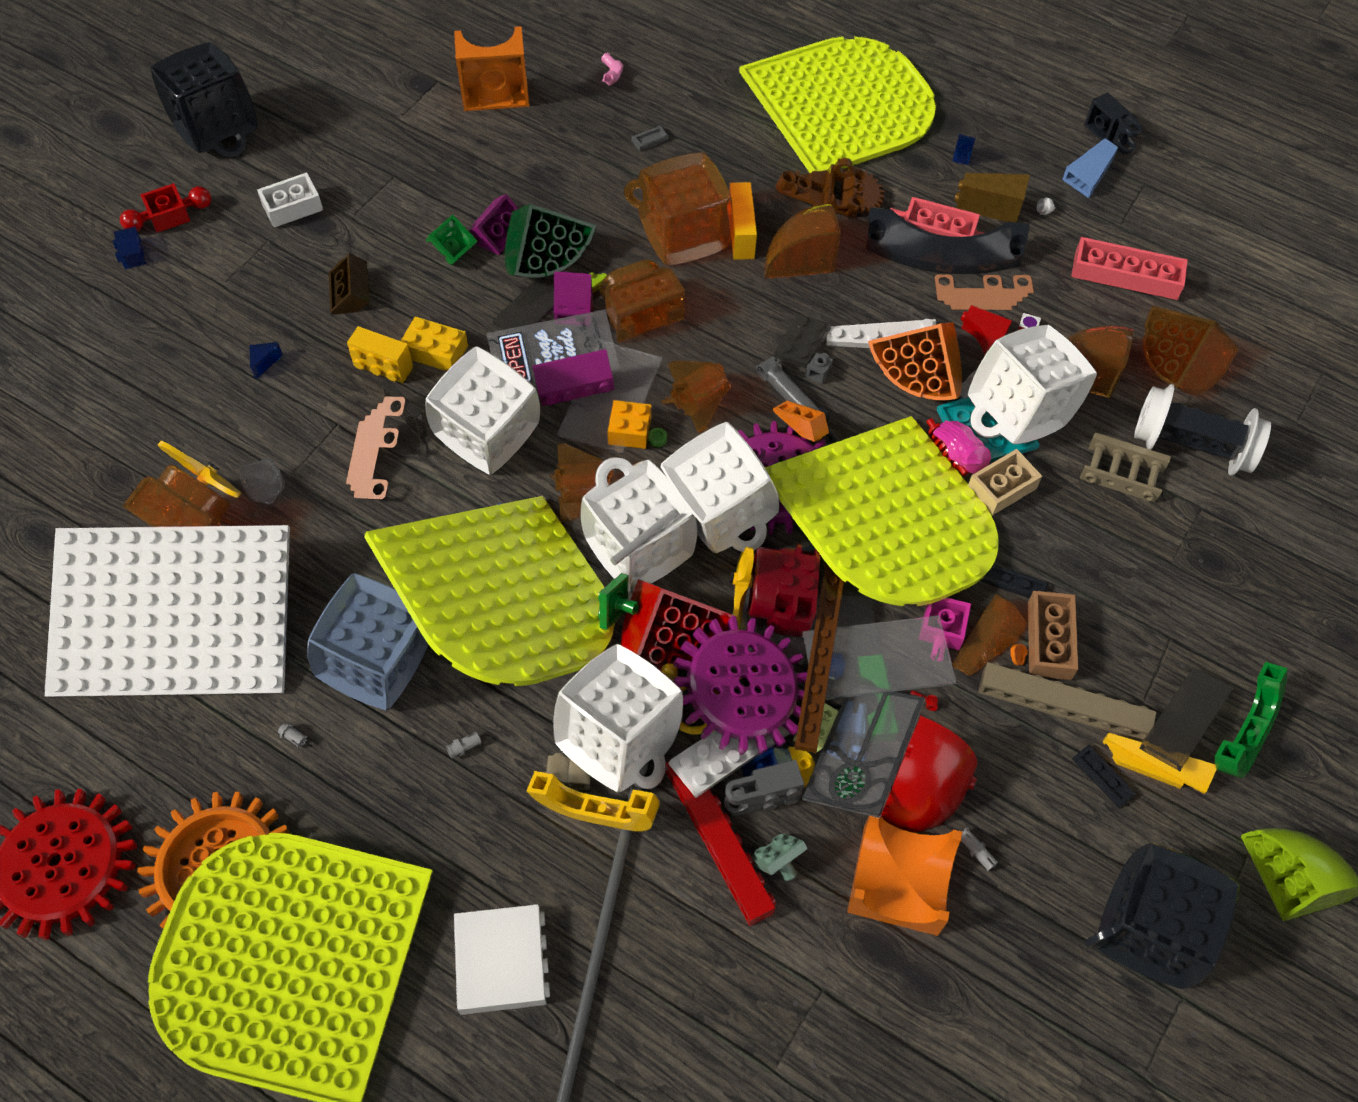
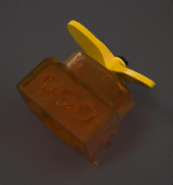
M160 441L158 447L186 469L197 475V480L175 465L169 464L158 479L146 477L141 480L122 507L152 527L220 526L219 521L229 509L230 502L206 486L210 484L236 498L241 495V492L227 480L216 474L220 468L211 462L204 466L170 444Z

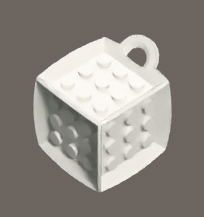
M1049 325L1029 327L1010 333L994 342L973 377L968 391V396L976 406L971 415V425L975 432L982 437L994 438L1002 435L1013 444L1025 443L1045 437L1061 429L1070 421L1087 397L1097 373L1080 351ZM986 411L998 422L996 426L988 428L982 424L981 418Z
M478 346L468 351L443 375L428 394L425 401L426 416L433 433L461 458L489 475L495 473L519 450L538 425L540 418V402L536 388L507 363Z
M729 422L719 424L695 437L661 463V470L665 473L679 497L696 517L698 536L713 553H718L731 546L741 552L744 551L745 547H751L754 551L763 544L767 534L765 524L779 512V496L773 481L755 452ZM754 526L756 534L753 539L742 541L738 537L742 532Z
M617 457L605 460L596 472L597 486L583 496L581 504L582 529L591 549L614 579L620 573L629 575L628 593H632L638 579L651 584L670 573L693 555L697 540V521L694 514L679 497L665 473L651 460H644L634 465L625 459ZM616 468L622 470L624 476L608 485V473ZM671 510L676 512L677 517L625 559L616 566L611 563L610 559L662 517Z
M615 644L586 664L559 692L554 711L555 743L581 769L616 792H621L632 784L643 789L654 788L664 777V754L669 750L678 733L683 710L682 690L650 662L631 650ZM653 759L655 764L654 772L649 777L642 776L639 771L648 761Z

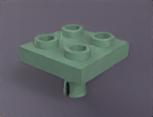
M784 833L775 836L772 839L773 842L767 846L760 847L754 852V855L751 857L754 867L770 875L780 870L784 880L788 881L797 875L790 861L808 848L804 841Z

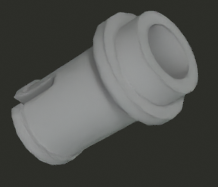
M284 723L278 730L280 738H286L298 748L302 747L307 740V736L296 730L292 723Z

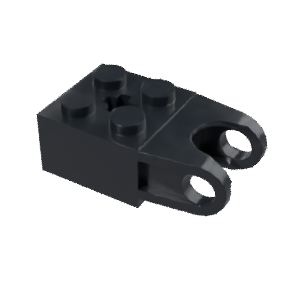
M1108 92L1092 100L1084 126L1101 141L1107 139L1118 147V151L1125 154L1132 153L1136 147L1131 136L1141 134L1143 129L1141 123L1130 111ZM1135 127L1138 131H1134L1131 128ZM1123 145H1128L1131 148L1127 149Z

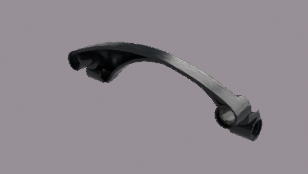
M870 207L866 249L871 253L896 263L932 272L949 274L994 272L1016 268L1020 265L1029 234V223L1008 221L987 233L953 237L922 230L905 221L892 209Z

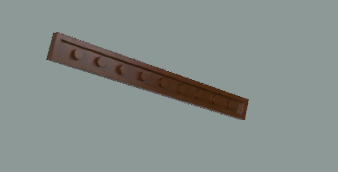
M827 563L825 565L795 742V750L817 753L844 585V581L834 573Z

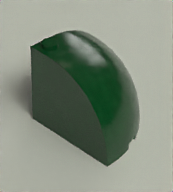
M528 204L513 211L505 246V267L508 274L522 278H540L553 275L554 271L560 272L568 268L580 258L585 248L589 245L596 225L533 204Z

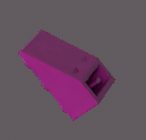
M554 271L555 324L583 327V324L579 322L583 323L582 321L584 320L586 327H591L593 317L591 274Z

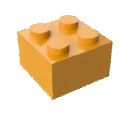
M613 400L608 426V444L646 449L651 423V404Z

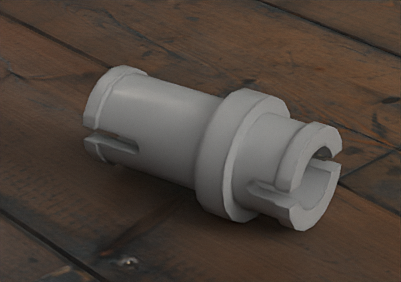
M473 732V734L460 740H453L452 744L446 745L449 756L454 758L457 755H464L465 751L482 743L478 734Z

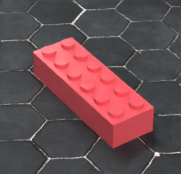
M1081 237L1075 252L1071 277L1178 300L1185 285L1188 259Z

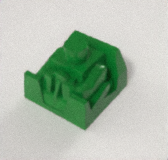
M453 214L426 239L427 242H431L441 255L446 256L445 260L450 265L477 242Z

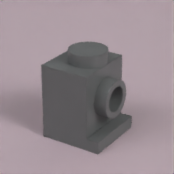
M816 353L812 361L807 365L805 377L823 384L832 369L833 359L826 353Z

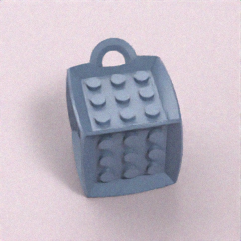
M354 573L343 583L321 614L308 639L307 655L310 668L315 677L349 697L379 709L389 710L414 675L425 654L428 643L395 588Z

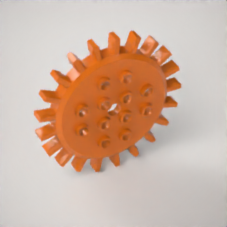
M213 792L212 808L203 810L202 804L196 798L191 799V807L194 810V814L184 819L180 812L174 809L171 815L178 825L171 832L160 826H156L154 829L160 838L165 839L161 848L154 846H144L143 848L147 855L157 858L155 866L139 867L138 873L143 877L154 876L155 883L139 889V894L146 898L158 893L160 900L146 909L147 913L154 917L166 908L171 911L173 903L187 878L192 876L206 858L225 845L248 836L254 837L268 835L269 833L289 834L290 831L286 825L271 832L267 828L279 817L278 813L272 809L263 818L259 819L256 814L261 809L263 803L257 797L252 801L247 811L240 809L243 802V796L240 792H235L230 807H222L223 800L218 792ZM236 832L233 838H229L230 833ZM204 840L201 846H197L198 841ZM189 859V863L183 866V861ZM168 916L160 924V927L163 929L168 919Z

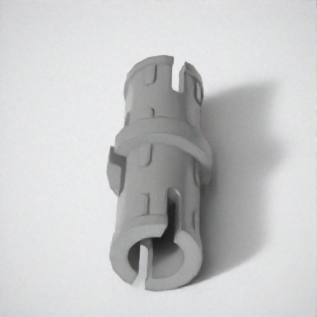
M968 827L964 829V832L962 831L961 841L971 851L970 855L972 857L975 856L987 871H990L992 867L994 868L999 862L985 848L984 842H980Z

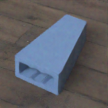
M1103 139L1066 168L1062 180L1089 198L1112 163L1118 147L1107 139Z

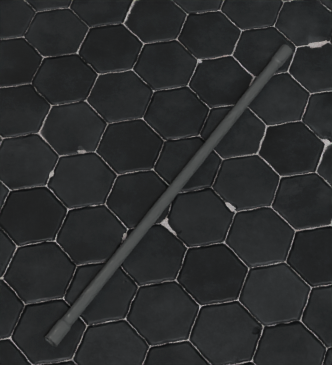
M649 761L639 771L644 777L647 773ZM632 784L627 802H629L633 789L641 791L642 788ZM620 830L556 1102H569L631 837L632 831Z

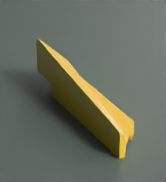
M1108 733L1103 740L1104 745L1107 744L1110 748L1116 765L1177 788H1181L1185 783L1205 794L1217 770L1215 764L1112 733Z

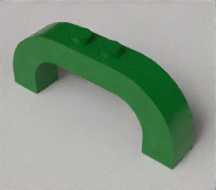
M1265 662L1257 677V691L1253 705L1233 743L1223 740L1215 755V767L1218 771L1240 779L1249 772L1277 717L1286 687L1288 668Z

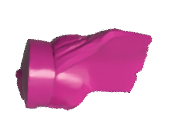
M944 421L940 427L934 430L933 435L945 443L949 457L963 466L968 472L975 474L989 465L991 460L990 450L984 447L983 442L974 435L970 427L958 421Z

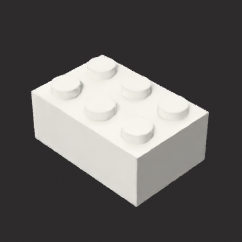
M307 173L257 189L261 203L273 228L323 211L319 195Z

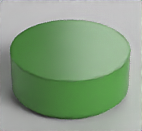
M661 428L650 430L648 433L649 444L653 447L664 446L667 442L666 431Z

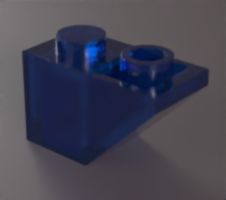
M959 134L952 162L969 165L976 138Z

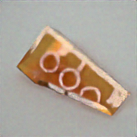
M995 594L951 666L971 676L996 655L1001 654L1008 646L1017 642L1028 624L1016 606Z

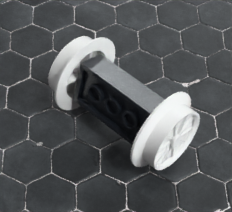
M1170 384L1165 390L1154 386L1151 388L1141 410L1134 438L1146 441L1147 449L1151 450L1157 438L1229 459L1228 473L1231 476L1239 470L1252 473L1264 453L1271 430V422L1259 418L1258 409H1252L1244 423L1238 420L1225 419L1218 414L1205 413L1198 408H1188L1181 403H1172L1174 384Z

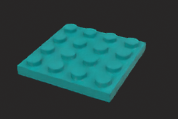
M970 397L937 407V412L943 422L958 421L972 429L974 435L983 442L984 447L990 450V463L999 460L1016 449L1022 454L1038 449L1040 445L1037 439L1013 444L1002 435L994 438H985L978 435L971 425V415L976 406ZM987 411L982 415L981 421L985 427L991 428L998 424Z

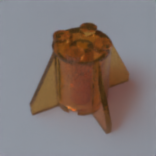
M672 361L667 365L675 382L671 385L673 386V389L670 390L671 395L661 400V403L674 402L679 410L682 408L686 411L683 414L691 417L697 432L701 433L709 424L723 396L731 389V384L720 363Z
M558 444V464L556 466L559 469H555V473H550V477L555 481L556 491H560L561 496L557 497L560 503V522H569L581 515L583 496L597 486L596 472L604 462V460L568 444ZM613 469L607 475L608 485L611 484L610 478H613Z

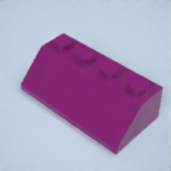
M606 349L532 365L542 406L615 390Z

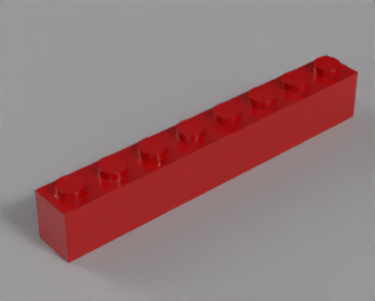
M669 762L665 763V772L749 927L773 915L776 901L770 892H766L763 886L765 882L759 872L756 873L752 867L754 862L748 852L745 853L742 849L743 843L738 833L734 834L732 831V823L729 816L722 813L720 809L721 803L717 795L713 796L709 789L695 798L670 767Z

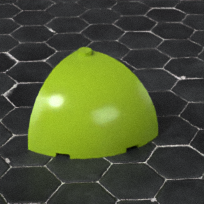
M1264 828L1241 835L1283 921L1343 904L1358 896V875L1343 857L1322 841L1305 833L1284 828Z

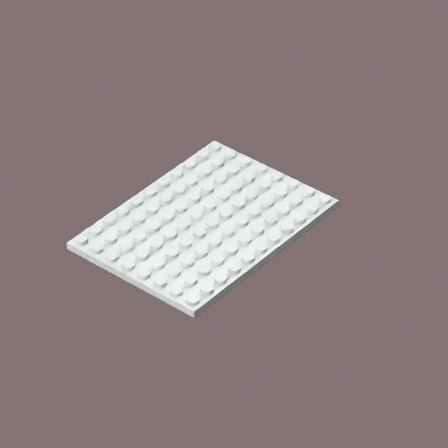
M288 525L56 528L45 697L284 693L290 527Z

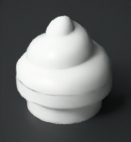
M1047 197L1041 198L1036 206V210L1041 215H1047L1055 209L1053 201Z

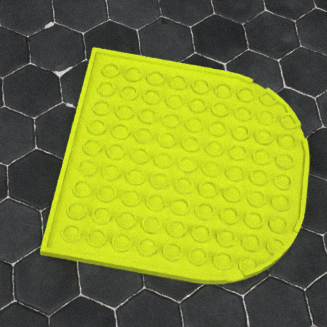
M843 37L831 38L740 66L739 69L740 74L809 173H812V171H827L831 164L835 165L837 160L841 158H849L853 165L908 147L927 133L935 115L934 94L913 64L901 52H895L889 49V45L863 37H854V39H844Z
M912 416L765 467L776 487L780 502L829 567L845 583L849 581L859 588L858 592L872 599L897 606H904L905 604H917V606L932 604L975 585L986 575L995 562L998 552V533L989 510L975 492L969 488L968 483L952 467V464L942 455L943 453L939 451L938 447Z
M543 496L367 531L365 534V539L430 647L439 656L442 654L451 661L452 667L475 679L500 685L501 682L514 683L515 686L532 685L581 670L591 660L604 652L611 640L614 624L607 630L600 628V619L598 618V595L604 589V586Z
M286 833L248 836L220 848L206 858L202 865L191 877L187 878L181 887L152 958L148 976V1003L151 1017L160 1037L168 1048L186 1064L213 1076L315 1102H362L433 871Z

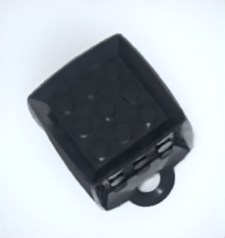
M208 42L179 51L151 66L152 78L162 105L176 131L197 153L215 150L219 155L226 158H234L243 153L246 147V135L258 128V122L246 84L238 68L224 51L215 44ZM236 136L237 144L235 147L226 148L221 144V141Z
M1148 843L1137 849L1124 864L1108 898L1098 933L1086 939L1085 944L1088 949L1096 948L1113 960L1151 979L1178 989L1192 987L1210 975L1221 956L1234 919L1240 885L1229 876L1195 858L1155 843Z

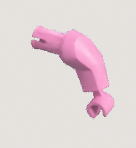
M605 53L601 61L610 70L608 73H605L602 82L611 86L620 78L623 64L620 60H615L609 53Z

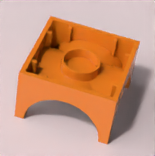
M515 27L514 34L508 41L493 47L473 45L464 39L461 31H454L456 63L464 111L529 107L522 27Z
M869 814L863 830L847 913L938 936L949 918V912L946 911L948 885L962 832L952 830L950 833L943 835L917 834L890 825L881 815Z

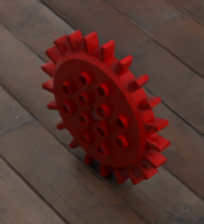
M57 789L55 790L54 805L45 807V802L40 797L35 796L33 797V805L36 812L26 816L18 808L12 810L14 817L19 820V823L12 830L0 825V835L6 837L0 846V910L5 906L9 909L1 918L0 926L7 930L20 916L23 920L16 934L27 938L34 922L41 923L39 937L43 940H49L52 924L61 923V931L68 937L73 935L71 919L81 916L82 921L92 926L95 922L89 910L99 903L102 908L109 911L114 908L111 901L104 896L110 887L118 891L127 890L128 886L115 878L118 870H135L136 865L130 860H121V852L137 848V843L133 839L120 842L118 838L119 835L133 828L128 820L114 827L110 824L122 812L116 804L101 815L98 812L106 801L101 794L98 793L90 806L87 807L83 805L87 795L83 789H77L72 803H65V793ZM78 824V827L72 830V826ZM42 826H45V829L42 832H39V829ZM89 838H92V842L90 844H86V841ZM59 840V844L53 847V843ZM26 843V846L20 849L21 844ZM56 855H60L61 861L59 864L50 866L51 859ZM70 855H74L71 861H67ZM40 857V861L34 864V860ZM84 870H88L85 876H81ZM55 872L54 876L48 879L49 874ZM21 874V878L15 881V877ZM69 887L68 892L63 894V889ZM35 889V893L29 896L30 891Z

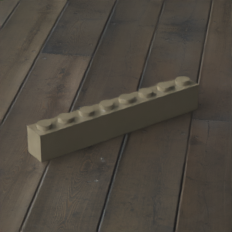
M987 662L983 670L978 691L980 694L1142 742H1147L1153 734L1156 711L1150 710L1148 707L1132 705L1125 700L1108 698L1104 694L1091 693L1080 687L1067 686L1063 682L1050 681L1039 675L1026 674L1019 669H1009L998 663Z

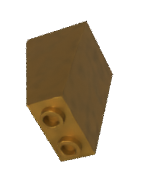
M965 173L964 180L960 179L958 190L961 191L957 192L955 196L956 208L1005 222H1017L1030 175Z

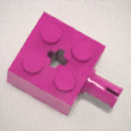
M944 598L926 605L918 640L933 644L930 655L932 661H935L938 654L937 662H943L946 647L960 650L965 637L971 607L970 603Z

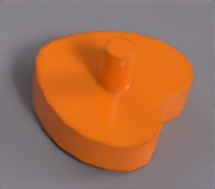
M1015 644L1011 647V658L1017 666L1023 665L1025 662V657L1028 653L1025 645Z

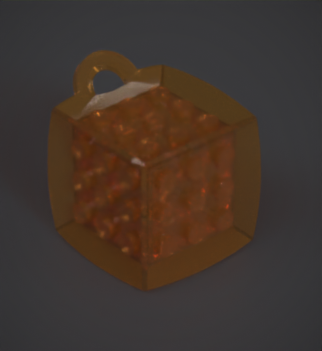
M705 152L681 155L650 165L640 171L638 180L634 179L626 184L624 195L631 205L638 208L646 235L665 265H675L697 260L728 247L733 226L732 198L722 175ZM635 189H642L643 201L638 200L634 196L633 191Z

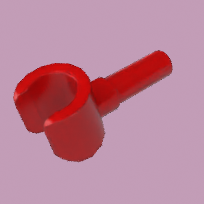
M913 690L911 691L910 695L925 697L924 702H926L927 710L937 711L938 698L935 695L924 696Z

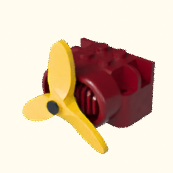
M797 544L796 549L783 548L777 550L759 547L754 558L753 548L745 547L739 556L736 573L734 572L733 574L731 572L729 584L735 585L733 615L736 616L738 630L740 628L747 590L750 587L749 616L767 619V627H775L773 633L802 638L808 637L817 609L820 554L816 548L814 552L802 551V544Z

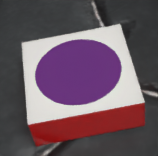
M1023 313L1018 330L1039 326L1041 318Z

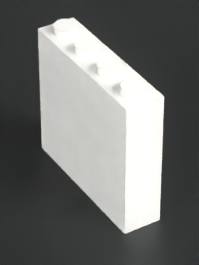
M538 905L454 914L457 1010L460 1015L546 1005V997H550L549 982L545 983L544 973H548L547 958L543 959V949H547L546 935H541V926H545L544 911L540 912Z

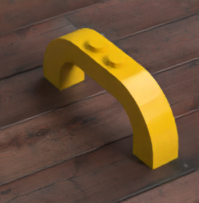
M534 771L527 788V792L531 797L557 813L585 822L630 831L649 830L652 827L660 805L654 793L633 789L629 802L575 791L562 784L554 774Z

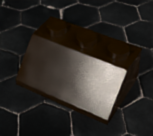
M348 253L328 272L330 314L332 315L359 312L370 302L367 261Z

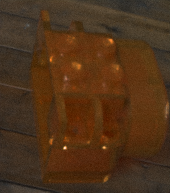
M642 260L610 272L600 285V294L605 301L610 325L616 329L618 343L684 319L685 290L672 269L668 267L659 268L654 261Z

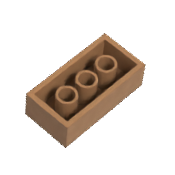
M1033 591L1028 601L1030 675L1072 680L1078 671L1075 595Z

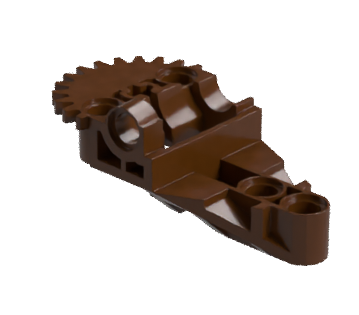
M849 158L838 159L835 165L831 164L827 171H812V173L799 175L800 171L795 173L784 171L775 185L777 191L784 195L847 217H856L860 211L863 213L865 210L869 213L870 207L879 208L885 197L882 195L884 193V190H881L882 185L876 184L879 180L872 179L874 175H868L867 170L864 172L861 167L859 169L853 167V163ZM835 180L842 182L840 200L834 195Z

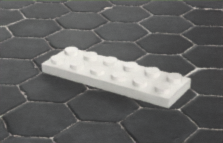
M758 708L759 713L764 714V711ZM784 727L778 728L784 738L790 734ZM714 731L706 739H701L671 759L669 765L695 798H697L760 755L755 740H748L747 752L744 755H740L738 739L730 738L729 744L721 750L719 749V741L722 734ZM770 735L764 737L768 748L775 744Z

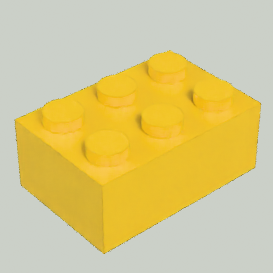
M414 317L401 339V342L408 344L412 361L448 371L463 356L468 347L465 331L419 317Z
M359 326L347 341L353 365L358 369H364L375 375H381L391 381L404 383L413 369L407 343Z

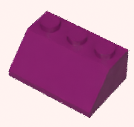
M507 194L496 198L468 229L477 240L476 244L497 255L501 254L505 249L511 214L519 209Z

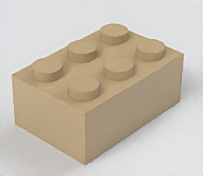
M1016 449L973 474L968 486L986 505L993 516L1036 490L1042 475Z

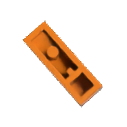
M785 401L773 408L774 413L803 438L815 442L821 440L823 436L829 433L824 412L790 401Z

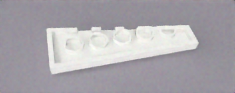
M936 319L827 327L826 346L870 348L868 343L870 340L936 325Z

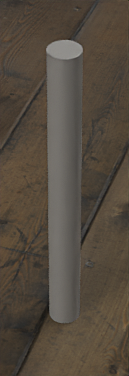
M671 510L614 555L610 559L611 563L616 566L674 520L677 517L676 512Z

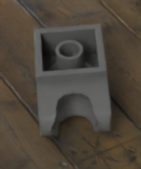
M793 760L753 770L752 776L729 782L725 790V811L731 816H738L762 809L770 811L782 804L789 806L797 803L801 798L804 787L797 761ZM733 788H738V790L731 792ZM729 803L733 805H741L738 808H732L729 805Z

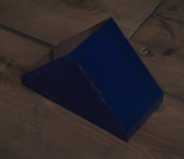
M271 342L249 345L250 368L254 377L258 379L283 356L279 343Z

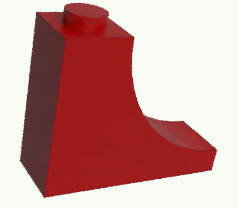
M973 305L970 306L968 311L963 312L960 320L963 321L961 329L977 339L983 349L984 356L996 340L1007 335L1012 322L1009 319Z

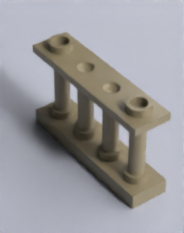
M1095 432L1088 448L1094 451L1090 466L1085 465L1080 479L1156 503L1162 493V489L1155 487L1159 472L1163 473L1171 456ZM1102 454L1113 457L1109 472L1098 469ZM1121 460L1132 463L1128 478L1117 475ZM1140 466L1151 469L1147 485L1136 481Z

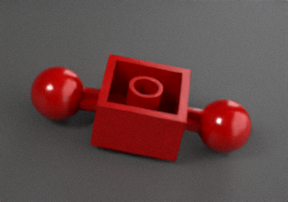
M173 183L140 194L146 211L139 213L134 209L125 210L120 215V224L126 231L137 232L143 227L145 221L151 220L158 233L190 222L191 220L186 208L193 206L197 209H205L210 205L212 197L206 188L197 186L190 190L188 197L181 199Z

